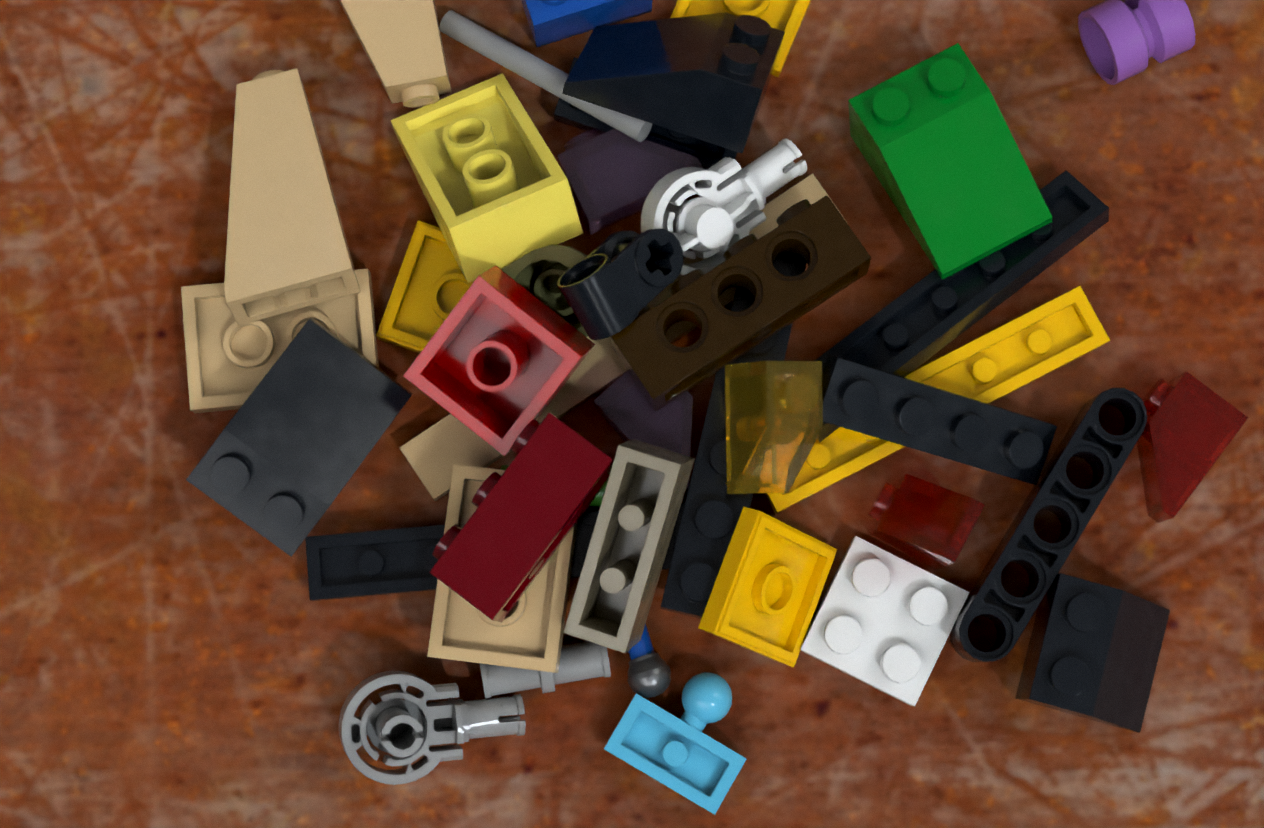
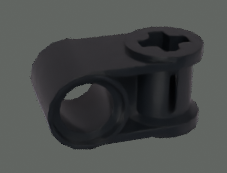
M648 229L641 234L633 231H616L610 234L588 256L567 269L560 276L557 285L589 338L592 340L605 339L631 324L650 301L676 280L683 265V250L675 235L665 229Z

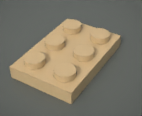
M369 269L355 270L361 292L242 325L237 324L226 303L224 283L181 287L190 411L204 413L240 409L310 318L379 368L372 281Z
M453 464L444 534L455 524L461 528L464 527L478 508L472 503L477 490L493 472H497L502 476L506 470ZM577 523L502 623L491 620L438 579L427 657L558 673Z

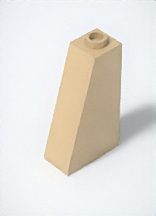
M339 0L392 104L403 102L405 107H423L439 101V95L452 92L435 0Z
M295 68L288 71L269 70L256 75L251 81L236 84L224 295L237 324L250 323L361 292L308 98L298 69Z

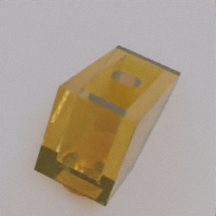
M757 361L725 365L727 494L789 493L823 428L822 361Z

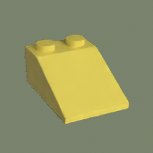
M503 73L442 98L436 103L423 106L390 120L447 245L468 283L474 281L478 275L495 265L502 269L535 249L552 244L558 245L583 234L568 179Z

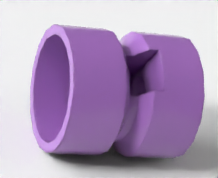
M1105 0L1082 11L1078 16V28L1086 54L1099 76L1111 85L1118 84L1145 71L1150 57L1162 63L1190 50L1195 45L1194 23L1185 0H1124V2L1121 0Z

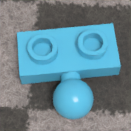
M710 672L699 673L690 678L685 684L682 691V705L685 711L680 719L636 693L604 747V750L714 815L747 758L702 732L707 724L715 723L727 715L733 699L731 688L726 680Z

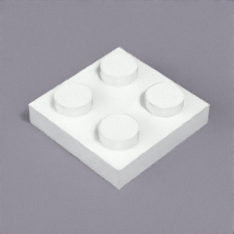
M855 536L807 631L800 651L915 707L970 592Z

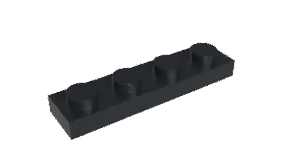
M831 354L827 355L808 412L809 416L826 423L1036 486L1057 429L1056 425Z

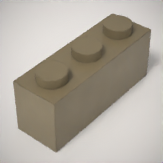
M636 439L618 445L563 633L622 653L628 652L641 641L695 458Z

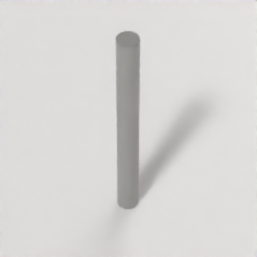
M453 10L448 11L443 16L439 29L447 36L638 142H642L648 136L652 123L562 94L564 84L569 76L564 71Z

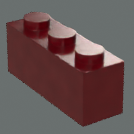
M550 412L542 423L533 419L522 430L511 448V451L517 454L515 459L502 476L497 472H493L483 482L472 499V503L478 507L463 528L457 524L453 525L440 539L432 553V556L438 561L429 573L493 621L501 623L504 621L607 483L614 460Z

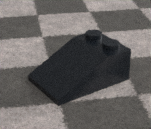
M727 12L596 26L564 84L562 94L743 153L766 94L785 32L772 28L765 20L756 16H736Z
M310 318L186 480L292 557L413 393Z

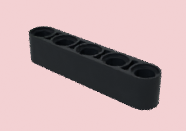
M1111 388L1089 400L1079 411L1042 472L1037 486L1035 485L970 591L950 632L951 644L963 659L971 662H993L1005 657L1015 646L1144 431L1147 423V409L1142 399L1133 391L1125 388ZM1102 405H1111L1121 411L1125 421V427L1121 435L1110 434L1102 428L1099 422V411ZM1071 457L1082 458L1090 464L1093 470V480L1088 489L1078 488L1069 481L1066 474V466ZM1046 509L1053 512L1059 518L1061 533L1055 543L1043 541L1034 530V518L1039 510ZM1009 562L1021 565L1028 573L1029 587L1022 597L1010 595L1001 584L1002 570ZM977 616L989 618L997 629L995 645L986 652L977 650L968 638L970 622Z

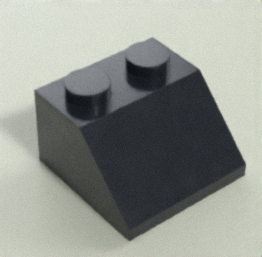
M1062 573L1057 574L1038 606L1015 699L1140 733L1170 610L1120 589Z

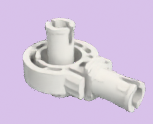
M785 138L744 168H741L735 159L725 157L708 169L687 167L672 171L661 178L649 192L641 214V233L648 229H665L672 232L680 242L683 256L695 259L697 256L704 259L697 263L683 264L680 274L686 275L696 269H701L706 274L726 261L723 254L729 247L748 236L752 229L766 221L764 212L760 211L765 208L766 197L797 176L806 173V161L802 159L797 163L793 161L802 156V153L792 141ZM695 194H698L700 196L693 198L689 201L685 200L686 198Z

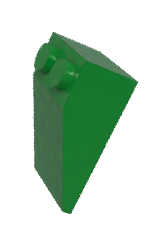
M959 43L848 100L850 136L942 280L1052 222V215L990 89Z

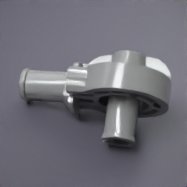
M385 671L366 678L347 696L339 716V737L349 760L363 775L384 784H406L424 777L439 762L462 760L463 748L459 744L469 742V739L515 734L517 736L525 735L526 721L520 720L519 716L525 714L524 703L521 694H516L512 697L471 701L448 699V701L427 702L428 700L458 698L459 688L457 683L430 685L427 681L412 673ZM398 684L400 690L391 689L378 693L382 701L374 705L369 699L363 706L359 717L355 715L360 703L371 692L386 685ZM413 686L418 688L420 692L414 695L406 691V688ZM368 735L375 747L393 755H384L382 761L385 765L403 767L397 770L377 768L363 760L356 750L363 746L366 752L377 761L380 755L375 748L369 745L366 736ZM457 743V744H455V745H445V746L430 747V746H432V745H441V744ZM421 756H423L422 759H420V760H419L418 762H416L415 764L411 765L414 761H416V760L419 759Z

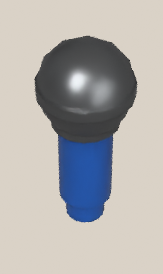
M645 624L641 641L628 651L631 661L628 662L627 681L633 692L648 698L662 694L669 687L671 670L666 662L660 658L659 653H655Z

